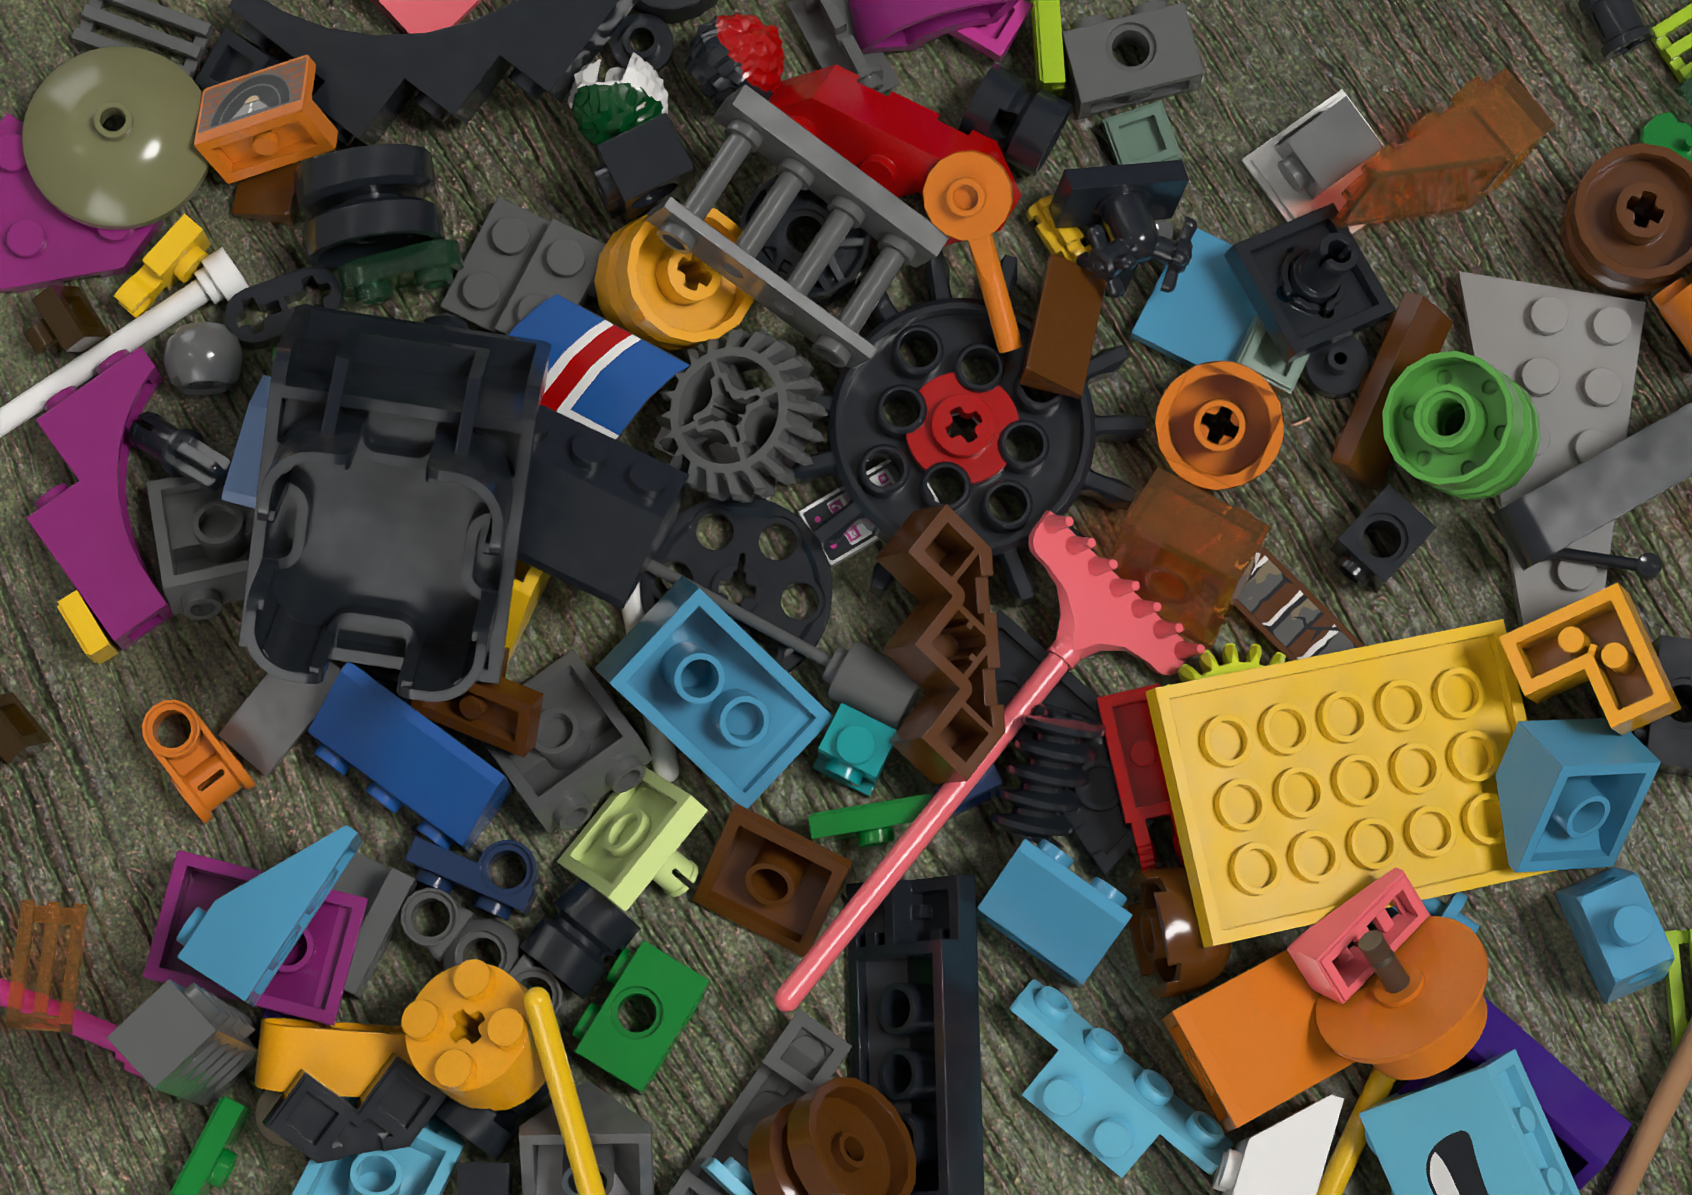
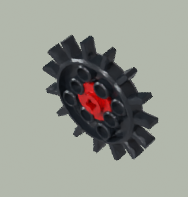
M941 250L936 258L925 264L923 278L930 301L899 312L885 291L870 314L878 326L864 338L877 348L876 353L871 360L852 369L846 366L841 368L842 371L833 394H820L812 401L824 406L825 411L828 413L827 416L821 418V420L827 422L828 450L809 454L813 464L804 466L796 462L792 469L795 474L796 484H804L825 476H834L837 486L847 503L839 511L824 518L813 533L812 542L819 551L840 542L851 529L861 523L887 544L913 511L943 505L933 500L928 493L927 483L937 476H949L955 479L961 487L962 497L957 502L948 504V506L991 547L992 563L997 562L1000 566L1006 590L1017 607L1020 608L1030 604L1034 597L1032 577L1022 560L1021 552L1029 548V535L1046 510H1050L1055 515L1066 516L1078 495L1088 496L1108 507L1123 510L1129 509L1137 490L1119 479L1099 474L1090 469L1096 441L1127 442L1142 438L1147 430L1146 416L1128 413L1100 416L1095 415L1088 385L1113 376L1125 366L1129 354L1124 345L1103 349L1090 358L1081 399L1056 393V397L1048 402L1040 403L1031 400L1025 394L1023 386L1019 384L1033 319L1013 309L1023 347L999 353L985 301L982 299L952 297L949 284L950 268ZM1005 254L1000 264L1010 297L1018 280L1017 257ZM866 273L858 278L856 289ZM804 336V341L812 348L814 343ZM910 340L924 341L932 348L935 360L925 367L911 366L903 360L900 347ZM973 357L983 358L991 363L996 377L992 382L985 385L973 384L964 377L961 364ZM893 399L907 400L916 408L918 419L906 427L895 426L885 418L883 406ZM953 421L961 429L967 428L970 425L974 429L968 443L961 435L953 438L948 435ZM1015 434L1029 435L1037 442L1040 456L1031 462H1019L1009 455L1006 449V440ZM886 458L893 461L899 467L901 479L892 486H878L868 478L865 467L874 459ZM1000 493L1011 494L1021 502L1023 516L1014 522L1000 521L991 513L989 500ZM1073 526L1068 527L1076 536L1085 537ZM879 562L873 568L869 592L881 597L896 582V578Z

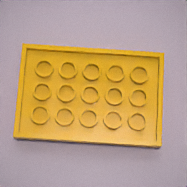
M1504 619L1157 687L1146 691L1204 948L1316 924L1394 867L1405 872L1421 900L1558 871L1516 873L1508 864L1495 774L1518 722L1527 721L1518 680L1499 640L1500 636L1507 633ZM1392 901L1385 908L1394 907Z

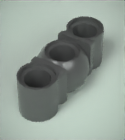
M425 888L416 891L406 900L401 913V923L404 932L415 944L429 950L432 956L443 964L444 970L466 961L467 955L474 945L481 942H492L498 945L501 952V962L498 968L507 972L523 986L531 981H542L551 987L555 1016L557 1020L560 1018L565 1008L566 997L562 985L551 972L538 967L533 959L520 948L521 940L509 925L496 919L477 918L470 910L459 907L448 893L440 889ZM440 903L448 908L450 914L446 930L434 937L420 934L416 927V916L419 910L427 904Z

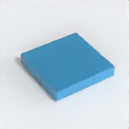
M1197 228L1191 239L1193 244L1191 262L1186 266L1185 271L1178 275L1175 290L1170 293L1160 291L1168 265H1166L1130 335V338L1189 367L1213 360L1233 361L1255 314H1257L1224 256L1233 245ZM1276 290V295L1281 301L1289 302L1288 297L1283 298L1281 296V290Z

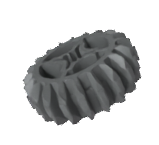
M732 329L728 341L723 337L712 340L708 339L707 354L698 348L687 349L691 366L687 370L675 372L674 378L679 381L675 391L669 389L659 392L662 399L671 404L670 411L655 417L660 426L671 430L659 442L664 451L675 454L669 465L689 474L687 482L691 488L700 492L707 491L710 497L720 501L729 500L732 496L734 500L741 503L752 502L755 492L765 498L775 497L776 479L786 485L796 484L792 466L796 462L804 466L813 464L810 455L804 452L809 441L816 443L824 440L822 433L813 429L812 424L813 421L828 415L824 406L812 402L825 389L819 381L809 377L814 369L811 363L801 356L796 357L797 351L793 345L784 340L775 341L772 335L763 331H755L751 336L741 329ZM764 369L771 376L775 386L767 390L760 387L753 388V385L745 382L742 372ZM746 408L745 415H742V410ZM738 417L742 418V421L737 425ZM715 442H720L724 445L729 443L730 448L738 451L741 461L720 464L713 456L709 445Z

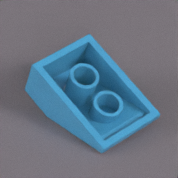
M683 575L595 668L606 681L737 804L747 809L834 718L711 598Z
M345 825L215 900L208 912L197 907L176 938V941L184 945L177 958L254 1007L363 844L359 833Z

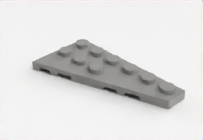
M1458 272L1456 282L1459 298H1462L1466 319V337L1469 354L1482 358L1526 390L1540 418L1541 442L1533 466L1516 486L1498 495L1500 509L1627 438L1646 302ZM1615 520L1565 548L1610 554ZM1503 537L1504 547L1508 550L1514 584L1512 591L1519 627L1605 589L1608 567L1549 558L1547 561L1537 563L1523 571Z

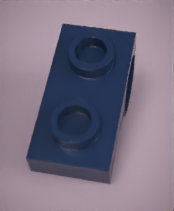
M415 836L405 858V861L411 867L418 869L415 876L418 883L429 888L440 889L449 895L455 885L477 895L473 904L474 907L505 921L509 920L513 911L528 917L537 896L536 889L540 880L538 863L530 850L517 841L501 840L491 844L485 849L478 863ZM513 855L520 857L526 862L527 873L523 882L512 889H503L496 886L491 877L494 864L504 856Z

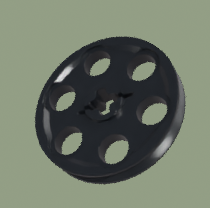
M731 496L729 500L725 501L713 498L698 503L676 517L674 524L653 560L664 566L670 564L684 566L690 571L694 582L728 600V596L718 593L720 585H731L733 577L737 576L740 557L745 556L743 577H745L746 588L754 590L756 593L754 598H743L740 607L814 647L819 643L827 626L833 594L832 576L827 556L823 549L819 551L812 542L813 532L799 517L771 501L753 497L752 502L741 503L734 500ZM720 516L729 521L734 533L732 540L727 546L722 549L711 550L700 544L696 531L698 525L705 518ZM774 526L790 530L796 540L794 552L788 558L780 561L769 559L761 552L759 547V539L762 533ZM647 570L642 576L641 583L644 615L663 597L656 587L657 576ZM795 585H804L810 587L816 593L818 607L812 616L806 619H794L784 612L781 606V599L788 588ZM735 619V622L749 636H751L752 634L761 633L758 630ZM774 640L778 648L775 661L788 673L793 671L807 658Z

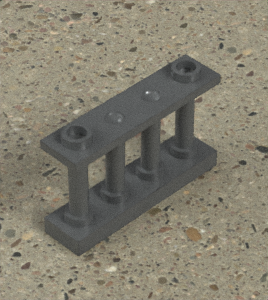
M745 84L726 97L713 116V119L726 128L725 134L728 138L684 204L682 205L672 197H669L654 207L646 217V220L659 229L657 235L667 246L682 254H690L691 252L814 343L812 345L813 351L824 361L836 367L843 368L846 366L852 369L871 360L877 351L875 346L858 335L901 266L911 265L917 268L936 258L950 236L945 235L934 224ZM758 151L777 165L776 172L779 176L736 242L733 243L707 224L704 219L747 154ZM809 189L828 203L827 209L830 214L785 281L755 258L799 191ZM851 227H860L879 241L878 248L881 252L836 319L809 299L807 295Z

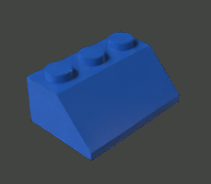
M347 662L340 670L308 730L314 740L320 743L314 752L318 758L343 776L346 775L351 767L371 781L365 790L368 795L394 814L404 805L423 819L416 830L431 842L446 850H449L455 843L468 852L513 793V789L505 775L351 662Z

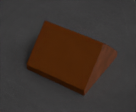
M736 803L731 810L692 901L804 957L815 944L852 870V861Z

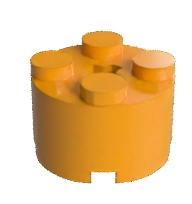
M477 959L466 960L460 965L451 967L435 976L420 991L415 1001L405 1008L402 1015V1028L405 1032L407 1051L411 1062L419 1074L459 1104L472 1109L508 1110L529 1099L540 1089L546 1079L524 1005V996L528 989L504 970Z

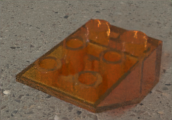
M1506 68L1486 83L1478 75L1451 98L1450 101L1453 105L1441 115L1434 109L1413 125L1406 133L1408 139L1399 147L1394 149L1388 144L1374 154L1361 167L1360 170L1363 174L1356 178L1341 193L1347 202L1332 221L1338 228L1471 209L1512 177L1556 124Z

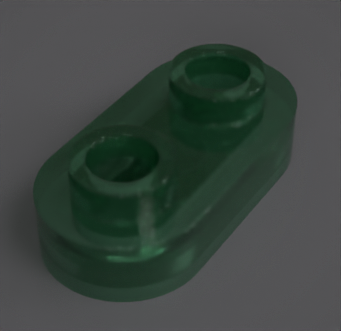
M440 239L347 262L337 268L342 296L355 297L357 305L369 306L393 299V290L416 285L417 290L423 291L448 286L454 282L452 274L459 272L464 266L459 242L453 239Z

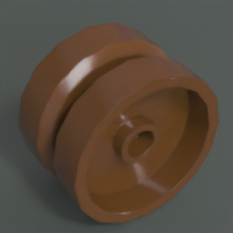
M1646 143L1614 148L1593 162L1564 205L1559 231L1565 258L1582 281L1603 294L1633 299L1657 294L1681 277L1692 264V162L1670 148ZM1635 218L1641 222L1642 227H1638L1633 223Z
M834 1077L799 1099L774 1111L758 1121L749 1139L748 1167L757 1195H910L916 1183V1155L907 1127L896 1108L876 1088L856 1078Z

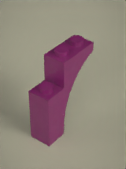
M141 346L131 353L127 349H123L112 354L97 367L96 372L98 376L80 389H77L75 386L67 387L45 403L44 409L46 412L35 420L79 481L70 488L66 483H63L47 491L36 501L35 507L37 511L27 517L29 523L109 635L123 650L173 616L168 601L150 576L139 553L128 510L127 473L132 447L129 441V430L133 422L139 424L140 418L138 416L144 412L152 395L164 380Z

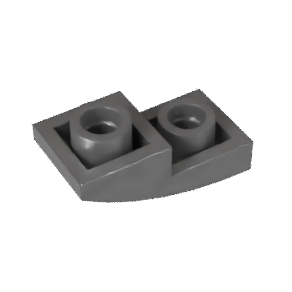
M331 659L324 680L319 684L285 681L268 673L218 736L267 777L278 767L312 724L345 664L339 660Z

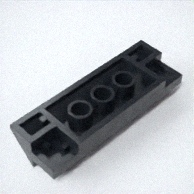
M950 875L915 880L900 879L848 944L850 1045H852L850 1050L851 1078H856L876 1088L896 1108L907 1127L916 1155V1183L910 1195H985L975 876ZM864 882L846 884L847 903Z

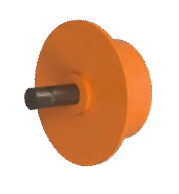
M1429 916L1395 952L1390 948L1380 931H1369L1360 938L1358 946L1373 968L1374 973L1343 1005L1320 993L1317 998L1316 1021L1318 1029L1325 1042L1337 1054L1355 1062L1372 1064L1380 1073L1393 1079L1416 1080L1426 1078L1456 1064L1474 1047L1483 1033L1488 1014L1487 1003L1483 995L1489 971L1487 953L1478 936L1469 927L1447 917Z

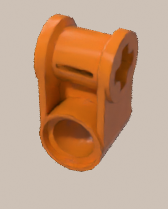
M163 700L153 705L146 713L142 723V735L147 746L172 777L170 780L204 824L213 819L212 811L240 789L244 788L249 791L257 785L222 739L219 741L202 717L186 703L178 700ZM180 714L186 716L191 724V733L188 740L177 748L162 746L158 737L160 724L171 715Z

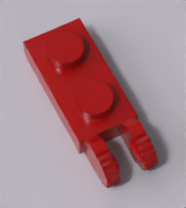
M1160 683L1096 698L1101 723L1106 728L1104 736L1125 825L1130 824L1141 870L1156 868L1157 862L1153 841L1150 840L1146 820L1170 815L1173 831L1172 842L1175 854L1180 859L1181 864H1185L1146 696V691L1161 687Z

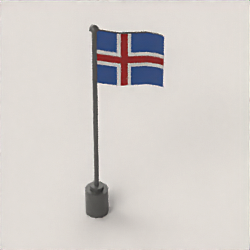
M555 294L541 303L519 322L508 335L541 340L551 344L542 405L615 440H618L648 400L675 377V372L684 371L691 366V364L560 294ZM653 559L647 568L648 572L672 585L682 576ZM690 580L726 614L826 667L822 680L831 685L827 698L839 704L843 703L896 730L904 723L922 688L892 659L859 641H856L850 650L839 646L834 655L831 656Z

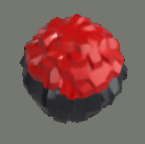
M735 13L732 16H715L711 22L698 25L697 33L690 43L691 51L689 53L690 56L685 62V68L691 76L700 81L699 91L705 97H710L711 104L718 109L726 97L745 84L768 101L781 84L782 74L784 73L783 63L785 56L782 49L783 41L779 37V30L775 25L765 26L757 16L752 14L739 15Z

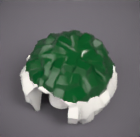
M632 52L627 69L618 67L609 69L606 73L605 82H599L597 77L600 59L583 66L578 73L574 74L575 80L570 90L571 95L568 98L569 107L578 125V131L582 133L588 142L595 146L663 113L668 114V92L664 88L663 79L659 78L656 70H653V67L648 62H644L634 52Z

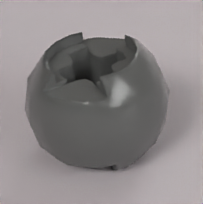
M213 322L190 323L179 327L175 335L167 340L163 356V364L169 381L178 386L182 393L195 396L215 395L228 391L232 383L240 378L244 361V354L238 337L229 332L225 325Z

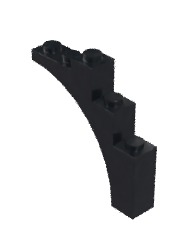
M232 0L227 7L244 19L237 30L266 52L276 43L292 56L290 60L309 55L316 64L313 88L316 89L322 80L325 81L312 100L337 128V138L347 146H350L357 137L370 146L378 142L417 89L420 92L413 101L440 122L444 123L449 115L452 114L467 125L511 66L514 67V70L508 78L533 98L539 100L546 91L561 103L572 88L575 80L574 74L578 73L583 66L593 61L638 0H516L474 21L427 33L372 35L327 28L286 13L266 0Z

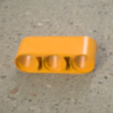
M264 1018L261 1020L254 1086L265 1090L285 1092L299 1071L303 1069L340 1096L361 1097L392 1053H395L413 1067L414 1065L407 1051L405 1032L402 1026L337 1021L335 1026L306 1019Z

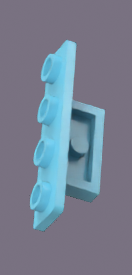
M1033 979L1011 1004L1010 1009L1014 1014L1058 1049L1022 1096L1117 1175L1123 1178L1159 1134L1208 1174H1212L1221 1164L1223 1151L1228 1152L1233 1143L1224 1135L1220 1124L1210 1115L1202 1111L1193 1110L1176 1096L1172 1086L1162 1075L1153 1070L1144 1069L1129 1057L1115 1036L1102 1028H1094L1073 1010L1071 1002L1063 993L1053 987L1044 986L1039 981Z

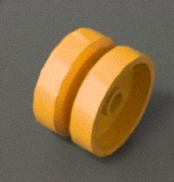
M712 208L704 219L707 224L733 243L736 242L742 233L736 223L715 208ZM648 215L639 217L614 232L599 254L594 283L599 308L606 320L666 352L685 350L700 343H706L708 339L720 338L740 324L754 300L691 252L690 254H682L667 246L657 235L659 229L646 220Z

